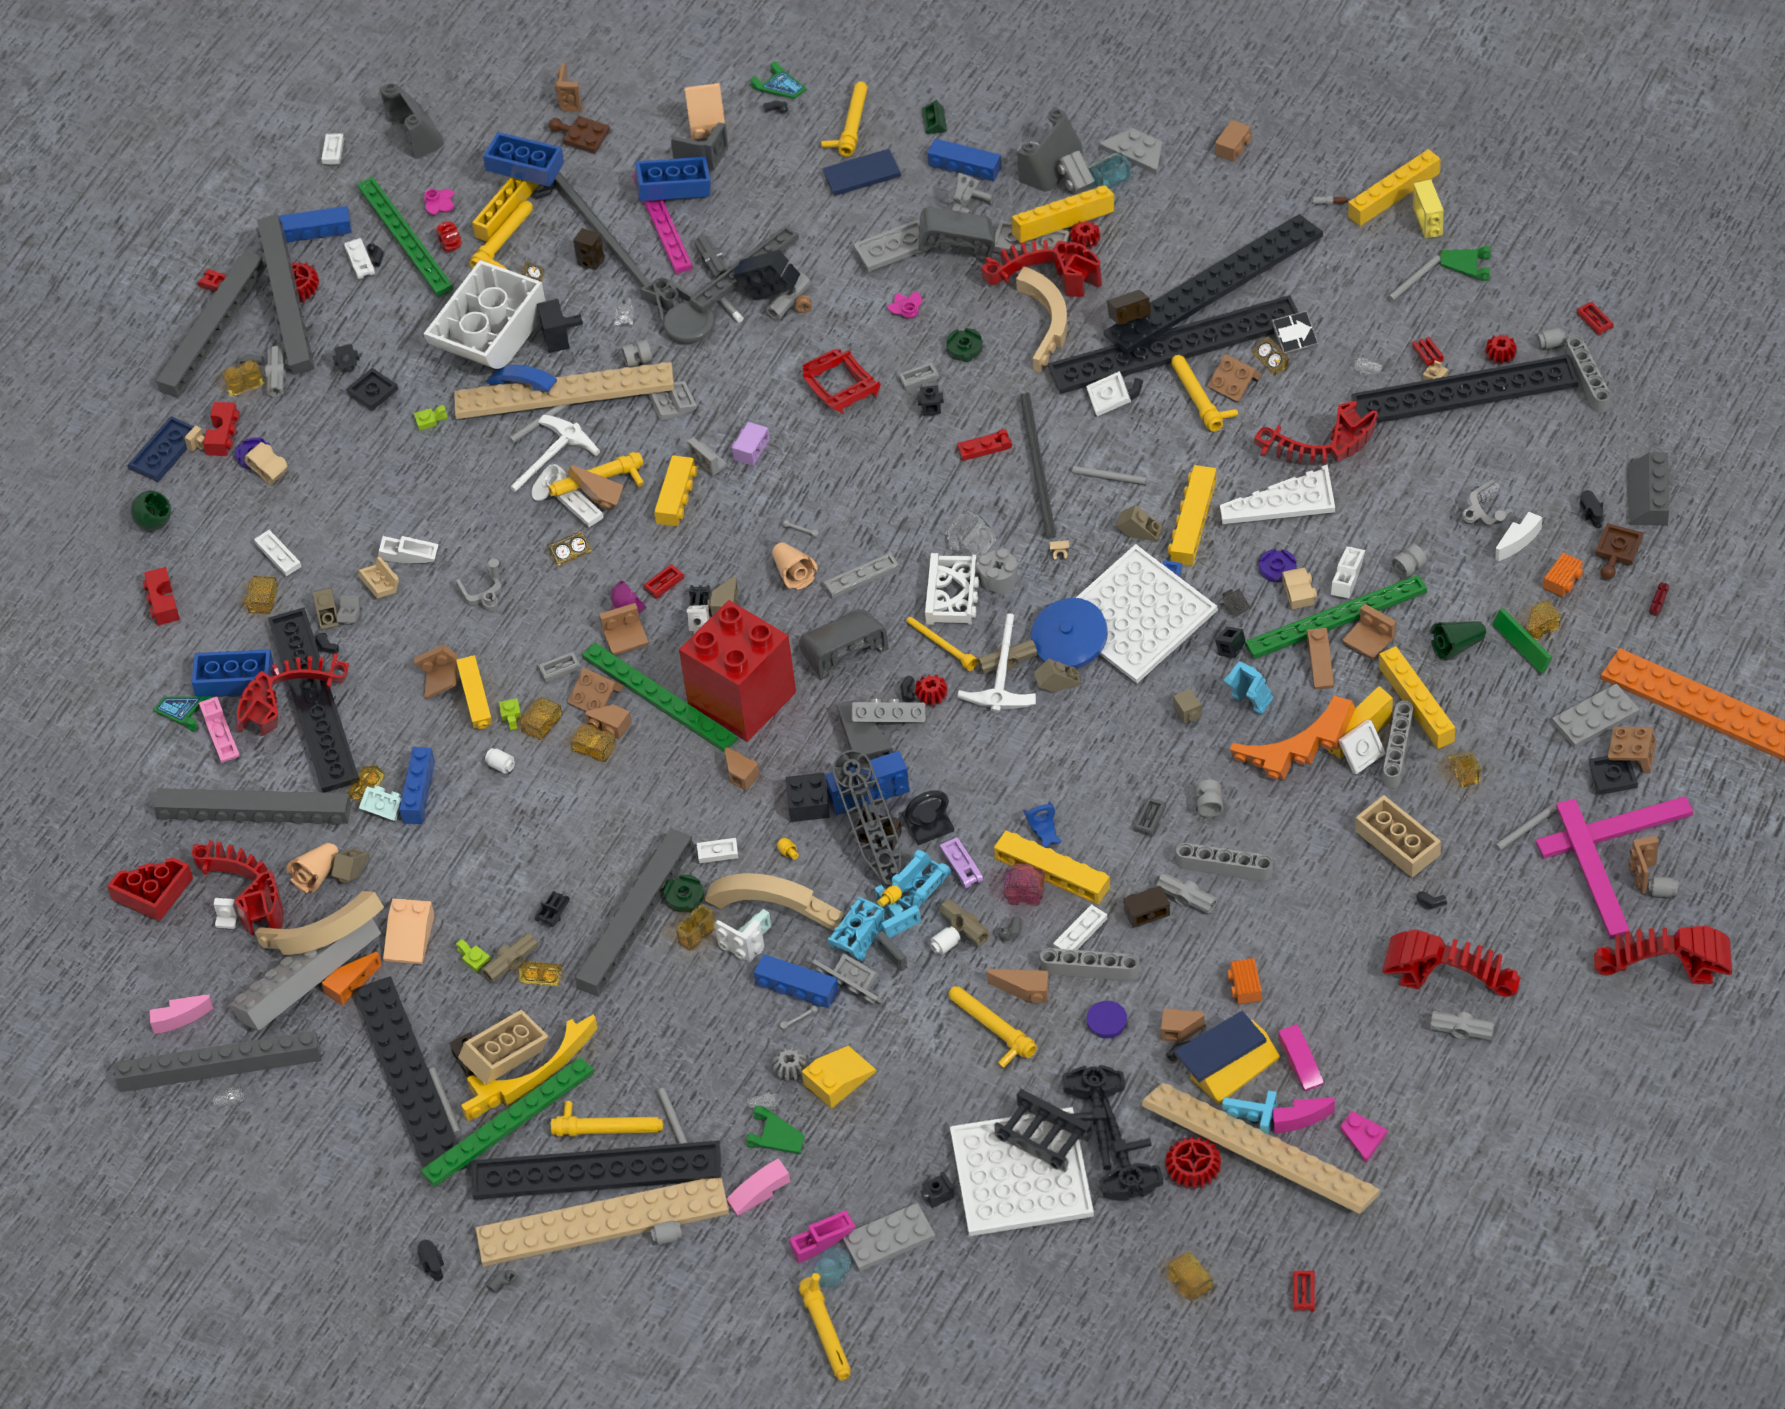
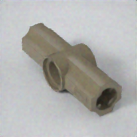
M1033 640L1009 646L1007 670L1016 667L1020 661L1037 656ZM1002 645L998 647L996 652L977 658L983 674L998 668Z
M946 899L940 905L941 915L951 922L952 927L964 933L975 944L981 946L989 940V930L978 922L975 914L967 913L952 899Z
M525 933L512 945H504L499 949L497 957L481 969L482 973L489 982L494 983L508 970L513 971L519 968L523 958L538 947L537 941L530 933Z

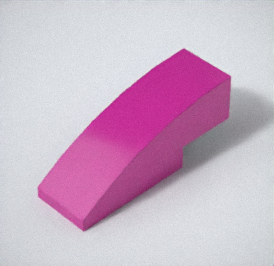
M1295 1024L1279 1030L1278 1040L1304 1092L1323 1085L1319 1069L1299 1026Z
M1335 1097L1293 1100V1107L1273 1108L1274 1134L1302 1129L1325 1119L1335 1112Z
M845 1210L809 1225L808 1231L789 1238L790 1249L798 1263L804 1262L843 1239L855 1229V1225Z

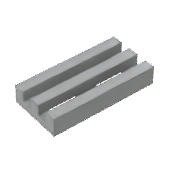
M931 362L898 374V379L901 381L902 386H904L905 391L939 379V374Z
M574 652L542 663L538 665V668L547 683L581 669V666Z

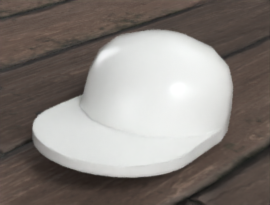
M556 464L548 466L532 488L533 499L541 501L549 496L548 486L555 481L567 478L564 469Z

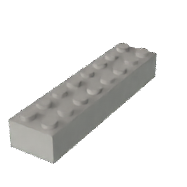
M370 919L352 933L331 944L309 952L286 957L279 966L269 970L260 981L251 984L246 992L236 996L229 1005L242 1024L259 1031L378 937L381 932L374 920Z

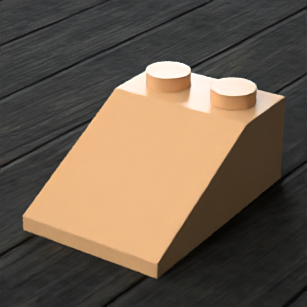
M720 83L685 88L692 140L709 138L712 128L716 127L718 122L725 124Z
M392 899L388 914L384 961L423 964L435 916L432 902Z

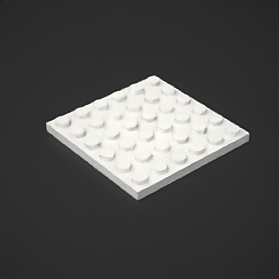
M1136 544L1076 597L1096 605L1103 613L1107 622L1108 637L1099 655L1135 683H1139L1218 611L1217 605Z
M1073 1107L1062 1109L1068 1113H1074ZM1023 1115L1012 1130L1023 1135L1036 1115ZM1011 1117L950 1126L969 1236L1094 1217L1079 1139L1065 1157L1067 1158L1068 1170L1064 1172L1060 1169L1052 1168L1048 1163L1008 1142L1000 1141L995 1136L994 1124L998 1122L1005 1126ZM1043 1121L1030 1139L1040 1144L1054 1124ZM1060 1130L1048 1146V1149L1058 1153L1071 1133Z

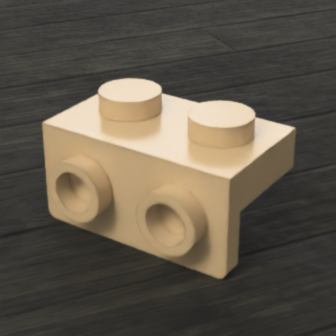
M380 556L376 557L375 565L358 571L360 579L377 599L397 592L398 576L393 573Z

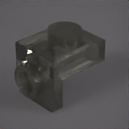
M1240 589L1226 591L1222 594L1223 598L1219 600L1220 604H1225L1233 619L1251 608Z

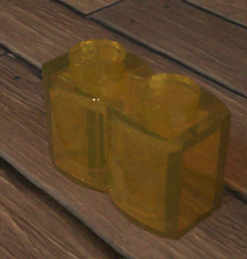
M256 360L246 361L240 366L230 367L222 372L229 395L241 394L246 389H254L264 383Z
M253 576L252 581H249V593L244 598V605L249 613L271 614L278 589L275 576Z
M540 697L532 703L531 710L522 715L520 719L521 731L542 740L549 733L551 727L560 719L562 715L561 705Z
M586 724L580 725L570 741L573 751L590 756L601 762L607 761L617 745L616 737L611 732L597 730L593 725Z
M704 904L696 907L690 917L682 920L677 926L678 943L688 951L696 948L701 943L702 938L710 935L715 929L714 911Z
M1190 1251L1168 1263L1167 1275L1173 1283L1176 1282L1179 1285V1289L1184 1297H1189L1194 1301L1214 1288L1213 1279Z

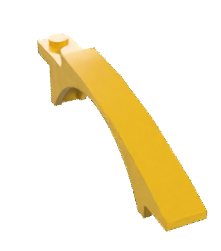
M594 1014L577 1024L573 1019L567 1021L565 1037L559 1050L544 1066L528 1075L509 1080H493L487 1085L478 1077L469 1076L467 1078L469 1089L475 1097L461 1105L466 1120L470 1121L478 1118L482 1113L491 1108H496L502 1102L509 1107L559 1071L598 1029Z

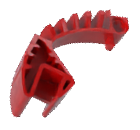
M1043 240L1044 249L1037 250L1036 241H1031L1032 252L1027 253L1025 243L1022 242L1020 243L1021 256L1018 257L1016 248L1012 245L1010 246L1011 261L1006 250L1002 249V266L994 258L987 257L985 258L986 264L981 267L982 278L990 285H996L1001 281L1008 283L1009 276L1023 267L1053 262L1057 273L1061 277L1066 296L1084 297V281L1097 287L1102 286L1100 260L1087 247L1074 242L1058 241L1053 249H1048V241Z
M1357 401L1339 404L1336 426L1331 429L1330 439L1332 442L1329 445H1308L1294 441L1280 434L1282 427L1279 424L1275 430L1269 427L1261 428L1254 437V444L1262 448L1260 456L1265 457L1276 441L1278 442L1277 458L1280 459L1284 447H1288L1287 462L1291 463L1295 450L1299 452L1298 464L1302 465L1304 453L1311 454L1310 465H1314L1315 455H1321L1322 465H1326L1327 454H1331L1338 463L1346 459V456L1350 457L1359 452L1364 447V444L1370 440L1376 428L1377 412L1373 410L1361 419L1356 412ZM1267 435L1270 439L1265 441L1261 437Z
M334 654L330 672L327 673L322 671L323 657H319L317 671L311 670L312 656H308L307 670H301L300 657H297L295 660V670L290 671L289 662L286 660L283 662V673H279L276 664L271 666L273 677L261 671L255 677V680L248 684L240 699L237 711V732H243L250 720L261 727L260 736H264L277 728L279 715L276 703L278 701L275 690H272L273 685L290 679L305 678L327 681L326 688L331 689L332 683L340 684L346 680L349 663L337 661L338 654ZM341 670L343 674L338 676L334 674V671Z
M209 840L208 845L193 844L192 856L197 869L202 870L204 875H209V871H222L239 874L253 881L235 900L241 924L251 935L255 934L252 922L267 918L269 928L282 929L284 911L272 870L267 871L265 864L262 861L257 863L252 854L247 858L244 850L241 848L236 854L233 845L230 844L227 847V854H225L222 843L217 842L216 857L213 854L215 849L213 841Z
M1706 925L1679 928L1674 935H1667V927L1662 928V936L1656 937L1654 928H1649V939L1646 940L1642 930L1637 929V943H1635L1632 933L1627 931L1625 932V943L1620 934L1615 935V950L1606 946L1605 948H1597V952L1594 953L1595 971L1603 975H1612L1620 970L1625 971L1627 966L1638 961L1665 954H1674L1679 957L1692 984H1713V972L1725 975L1732 974L1730 938L1723 932Z
M1417 929L1408 930V932L1404 931L1390 938L1382 969L1384 974L1402 973L1399 982L1400 986L1420 989L1433 969L1443 963L1471 974L1486 984L1487 989H1492L1503 997L1516 995L1521 979L1517 975L1518 971L1511 970L1510 968L1500 970L1503 957L1500 953L1492 961L1494 951L1489 949L1481 960L1483 948L1481 945L1476 947L1472 955L1469 953L1471 944L1469 942H1466L1461 950L1456 948L1458 942L1456 939H1453L1452 946L1445 945L1440 936L1430 935Z

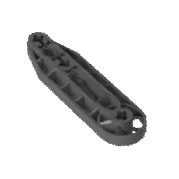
M844 751L834 761L832 768L833 776L863 859L882 884L888 888L892 886L893 882L890 881L887 871L891 870L893 876L902 872L901 844L869 758L861 751ZM861 757L865 758L861 764L858 762ZM853 767L856 772L851 773L849 768ZM862 770L869 771V775L862 774ZM872 773H873V776H874V779H875V780L870 781V780H871ZM877 784L881 798L873 800L869 787ZM840 786L847 790L841 792ZM852 794L856 807L848 810L843 796ZM866 795H868L873 808L875 820L870 813L867 801L864 799ZM857 798L862 799L861 804L867 816V823H865ZM883 802L888 816L879 818L875 806ZM858 812L862 825L854 828L850 814ZM890 820L894 834L886 836L882 823ZM865 830L869 843L861 846L856 832ZM877 839H880L883 850L879 851L876 843ZM897 839L898 854H892L889 841ZM871 848L876 861L870 863L864 856L863 850ZM883 857L890 858V862L887 864L880 863V860ZM898 858H899V869L897 868V865H896V862H895V860L898 859ZM878 866L881 875L877 873L874 867Z

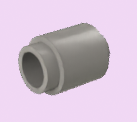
M1554 328L1537 334V340L1540 349H1550L1563 346L1566 336L1563 330Z
M1654 876L1653 880H1649L1648 892H1652V896L1667 898L1677 896L1678 880Z
M672 1220L654 1224V1229H650L653 1242L657 1241L658 1245L678 1241V1238H682L679 1221L674 1222Z

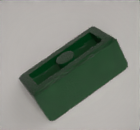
M937 100L924 106L922 111L926 134L946 132L944 107Z

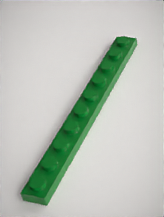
M371 177L358 183L359 191L436 296H441L453 290L451 282L375 179Z
M1416 575L1245 641V646L1252 658L1256 659L1306 640L1307 630L1327 628V631L1360 619V608L1364 604L1377 611H1381L1426 594L1427 587L1420 576Z
M594 643L582 654L585 661L624 685V687L724 753L727 747L730 748L737 741L735 734L597 643Z
M579 1057L421 1170V1175L435 1188L592 1076L594 1069L582 1057Z

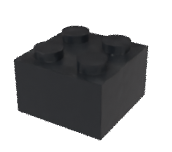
M825 773L785 777L790 822L830 818Z

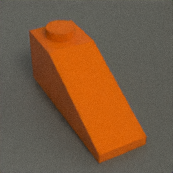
M374 952L337 968L323 980L324 994L343 1006L354 995L353 989L361 987L382 966L379 953Z

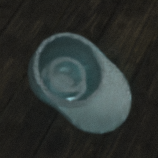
M833 1247L827 1249L813 1266V1274L818 1273L820 1275L819 1285L829 1288L840 1284L851 1267V1255L843 1248Z

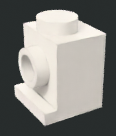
M708 605L689 606L687 608L689 631H694L695 634L709 620ZM696 618L700 619L701 624H696L694 620Z

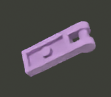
M958 837L940 845L941 852L960 879L964 889L971 887V884L975 882L980 883L983 881L981 872ZM971 872L972 875L967 877L966 874Z

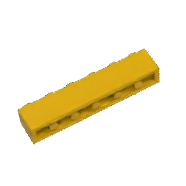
M1429 149L1350 200L1348 202V217L1359 226H1362L1413 192L1414 183L1431 180L1439 175L1441 158Z
M511 177L472 222L475 237L487 242L519 204L526 201L540 184Z
M1104 185L1012 216V235L1022 243L1073 226V224H1078L1079 221L1085 222L1086 220L1114 212V193Z
M1194 465L1193 472H1189V486H1185V500H1182L1180 504L1181 515H1177V529H1173V543H1170L1168 547V555H1171L1172 562L1189 566L1194 565L1217 481L1216 468Z
M1395 646L1379 653V669L1402 701H1409L1413 705V716L1436 748L1439 749L1455 742V726L1399 649Z
M1006 830L994 846L996 860L1097 905L1100 904L1110 889V876L1106 873L1094 870L1084 863L1076 862L1068 856L1058 854L1050 848L1040 846L1035 841L1022 838L1017 833H1011Z

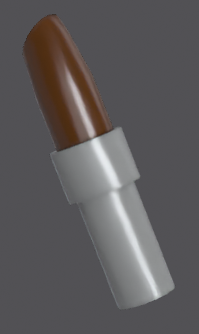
M1313 197V204L1333 205L1348 202L1347 197Z

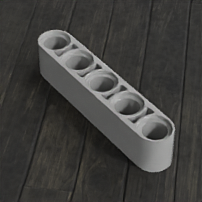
M1577 335L1570 336L1567 339L1566 355L1569 354L1575 374L1593 409L1599 413L1607 412L1610 407V391L1582 337Z
M1400 701L1395 706L1383 768V783L1387 788H1397L1401 783L1413 721V705L1409 701Z
M1182 843L1176 848L1177 865L1182 869L1267 881L1273 876V860L1268 855L1190 843Z
M1046 948L1040 954L1041 970L1048 971L1049 975L1128 981L1135 980L1139 976V959L1132 954Z

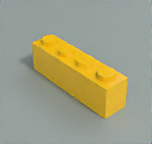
M672 455L654 511L656 524L678 526L680 519H683L684 506L688 504L689 500L688 493L693 488V477L697 475V466H695L694 458Z

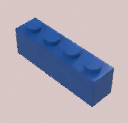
M936 138L927 152L929 166L993 182L1002 167L1000 154Z
M348 206L279 215L283 223L287 242L352 233Z
M412 747L400 805L403 823H423L435 764L432 748Z
M763 954L754 971L755 984L761 988H769L779 994H787L795 997L797 1000L811 1002L818 1007L829 1008L839 990L837 978L765 954Z

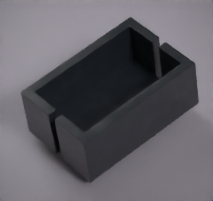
M778 249L740 260L732 276L741 286H745V291L753 300L793 290L801 274L791 263L785 269L789 260Z

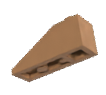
M574 465L567 469L566 473L600 508L613 510L617 506L624 485Z
M1327 628L1307 630V646L1314 690L1334 688Z
M987 969L988 984L1027 1002L1041 1003L1048 1001V971Z

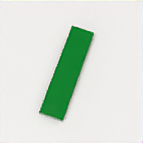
M1504 608L1499 609L1492 624L1540 673L1545 672L1552 656Z

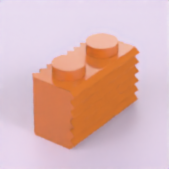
M1563 552L1543 578V588L1561 597H1564L1567 592L1570 593L1576 579L1580 580L1583 575L1582 560Z
M1254 958L1231 961L1227 975L1229 982L1233 981V986H1231L1232 998L1237 999V1004L1262 1001V990Z

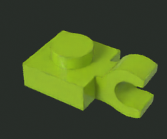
M444 405L438 406L435 411L429 408L414 413L419 431L437 426L436 421L448 418Z
M518 698L499 702L502 721L508 720L510 730L518 729L516 718H521Z
M463 939L456 943V946L459 947L457 952L463 955L462 962L476 973L491 961L490 956L475 945L471 949Z

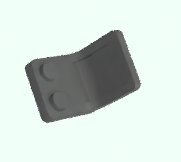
M718 122L716 127L712 128L709 138L704 142L673 137L671 140L673 159L706 157L708 170L714 171L729 146L726 124Z

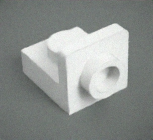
M215 898L216 928L234 929L238 917L235 899Z

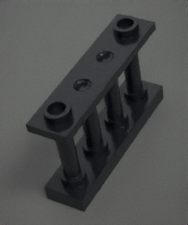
M1020 1089L1016 1094L1018 1109L1005 1126L998 1122L994 1124L995 1136L1000 1141L1008 1142L1041 1159L1052 1168L1066 1172L1068 1170L1066 1155L1078 1139L1089 1141L1092 1137L1091 1124ZM1029 1111L1036 1115V1117L1023 1135L1013 1131L1012 1129L1023 1114ZM1043 1121L1054 1124L1040 1144L1030 1139ZM1060 1130L1071 1133L1058 1153L1048 1149V1146Z

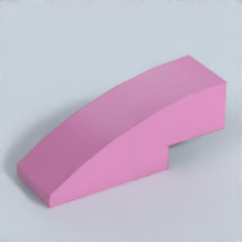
M210 995L169 1000L170 1007L150 1010V1024L154 1034L185 1026L213 1009Z
M778 1158L743 1182L727 1198V1202L738 1216L773 1197V1191L790 1182L789 1173Z

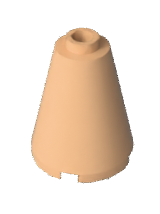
M784 542L777 544L773 548L772 556L781 578L788 588L802 589L814 580V574L818 568L813 558Z
M325 843L291 860L286 869L287 874L290 872L292 876L291 882L305 893L309 891L315 893L334 866L336 853L339 852L338 848L334 844Z

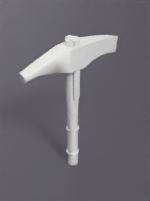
M543 415L538 423L552 429L560 438L519 479H516V482L510 488L513 492H516L566 444L586 449L594 456H597L600 450L581 430L578 423L572 424L557 417Z
M1013 614L1006 615L994 689L981 692L959 690L957 696L965 701L990 708L994 713H998L1000 710L1017 709L1036 704L1035 693L1023 695L1009 693L1004 690L1012 627L1014 626Z

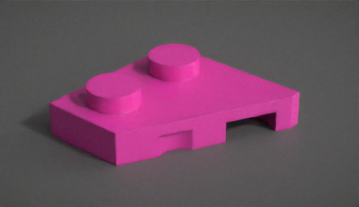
M1353 1111L1350 1112L1341 1125L1342 1133L1350 1140L1353 1148L1359 1151L1362 1155V1160L1366 1163L1386 1137L1388 1130Z

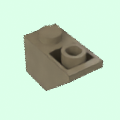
M1137 505L1120 512L1116 525L1117 528L1129 537L1157 541L1162 529L1161 524Z
M332 587L313 590L320 628L325 629L339 626Z
M1048 659L1034 672L1038 686L1051 692L1081 684L1077 669L1062 664L1059 661Z

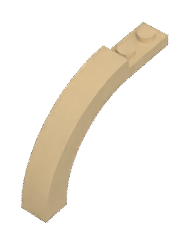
M1023 267L1016 278L1017 291L1039 301L1046 308L1052 320L1045 338L1033 357V370L1041 372L1043 366L1048 364L1050 354L1055 352L1056 347L1062 349L1065 343L1068 329L1067 308L1062 294L1048 278L1032 269Z
M742 873L722 877L710 884L705 897V901L719 909L742 900H761L777 903L807 916L832 931L840 925L843 912L812 896L813 891L807 887L783 878L765 874Z
M362 891L340 910L310 925L294 929L258 928L254 933L263 948L280 949L283 955L305 953L324 947L352 933L378 914L384 906L375 892Z

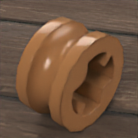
M802 295L796 298L795 308L798 312L807 313L811 310L812 301L810 297Z

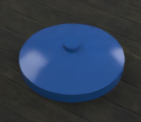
M1065 598L1050 604L1037 616L1032 627L1031 640L1034 641L1037 655L1043 662L1051 659L1077 669L1092 662L1102 652L1108 637V626L1101 610L1090 601L1081 598Z

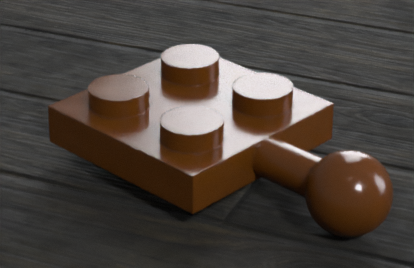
M581 116L577 117L572 126L563 124L558 118H552L548 123L549 129L553 132L559 130L568 132L563 139L565 145L596 154L610 132L609 125Z
M1609 523L1606 524L1595 551V556L1609 559L1607 565H1604L1600 570L1603 579L1611 580L1614 578L1616 562L1628 565L1633 564L1643 540V532Z

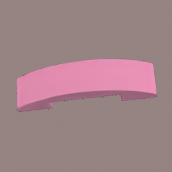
M214 697L200 702L202 714L221 763L240 757L218 698Z

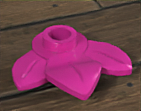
M428 189L424 195L427 212L431 215H436L439 211H452L454 204L450 199L455 195V192L449 189L440 191Z
M917 291L911 294L909 298L896 293L894 303L887 305V307L893 314H902L906 318H913L919 313L918 307L922 304V298Z

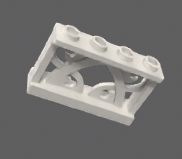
M931 553L925 608L926 624L934 625V622L968 623V625H972V619L976 618V606H974V603L978 601V592L975 591V588H979V577H976L977 573H979V562H977L976 555L939 556V553ZM959 567L970 568V571L968 573L963 572L965 568H961L958 572H956L957 568ZM944 577L946 580L940 581L939 579ZM954 579L963 587V590L957 596L950 599L946 592L937 590V588L947 586ZM939 597H944V598L946 599V601L944 602V599L941 600V601H939V600H937V599H938ZM961 606L967 608L965 612H954L952 609L955 607L958 611H961Z

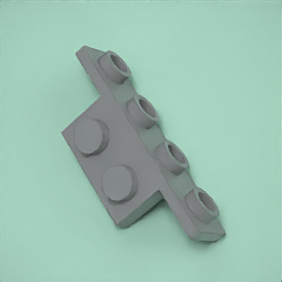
M869 699V702H852L851 721L925 722V703H899V699H887V702H881V699Z
M843 954L835 969L832 970L815 959L812 961V963L817 965L816 970L825 975L829 972L833 977L837 978L839 984L842 985L843 982L849 984L848 989L856 994H859L860 991L866 994L864 998L873 1004L876 1001L881 1004L884 1000L869 992L878 973L860 962Z

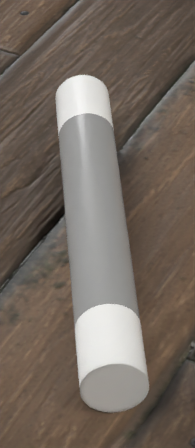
M722 297L719 300L722 306L737 322H742V315L725 297Z

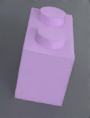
M748 422L745 428L741 429L737 441H734L731 451L733 452L734 460L754 466L770 440L768 428Z

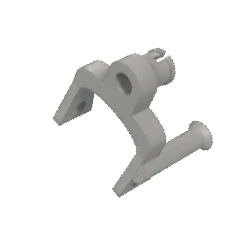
M959 173L957 189L954 195L955 204L952 210L971 214V209L964 207L969 204L972 196L992 204L995 194L990 195L976 190L981 181ZM966 177V183L963 184L962 179ZM971 181H974L973 187L969 186Z
M1493 479L1470 493L1472 505L1466 508L1462 514L1463 520L1466 523L1472 524L1481 519L1486 525L1490 526L1496 522L1504 523L1505 518L1513 513L1511 508L1505 512L1498 510L1495 513V518H1490L1479 505L1477 495L1495 484ZM1469 512L1473 513L1471 518L1466 517Z
M490 559L486 566L487 575L494 583L487 591L477 595H469L460 579L456 580L457 589L469 605L473 606L481 603L488 612L495 611L498 608L496 596L502 591L498 559Z

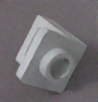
M341 596V608L337 614V622H343L344 624L356 623L360 615L359 596Z

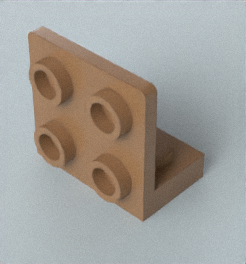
M562 62L561 69H558V81H555V91L558 92L557 104H560L561 111L582 112L579 82H569L566 63Z
M1225 354L1208 387L1239 402L1250 381L1253 378L1259 381L1262 374L1256 369Z
M636 603L599 614L603 633L613 655L649 644L639 619Z
M1364 604L1360 608V621L1345 636L1343 643L1374 660L1396 637L1397 621Z
M444 644L414 658V664L426 672L424 697L427 699L456 686V660L458 655Z
M583 667L568 703L585 711L605 707L614 690L621 692L624 685Z
M1614 727L1608 753L1609 760H1637L1638 764L1642 767L1643 773H1651L1657 743L1653 727Z
M1656 835L1633 840L1632 849H1630L1631 860L1628 861L1629 869L1631 872H1634L1636 888H1640L1642 895L1647 893L1648 868L1657 863L1659 841Z

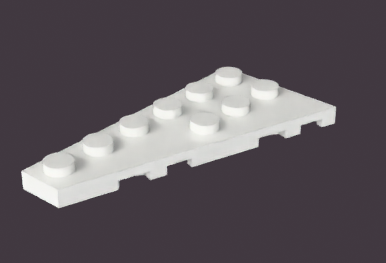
M1328 465L1322 466L1321 470L1315 472H1306L1305 476L1293 477L1269 486L1268 490L1253 492L1252 496L1244 499L1240 497L1220 505L1222 524L1335 512Z

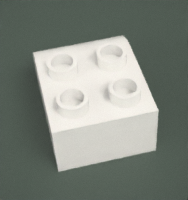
M480 260L425 331L424 337L434 347L495 369L502 368L512 360L540 322L537 303L545 302L542 282Z

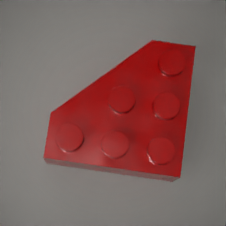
M172 857L165 859L163 863L155 865L154 863L138 866L136 870L128 872L127 870L119 871L107 885L113 901L161 921L192 881L193 876L189 864Z

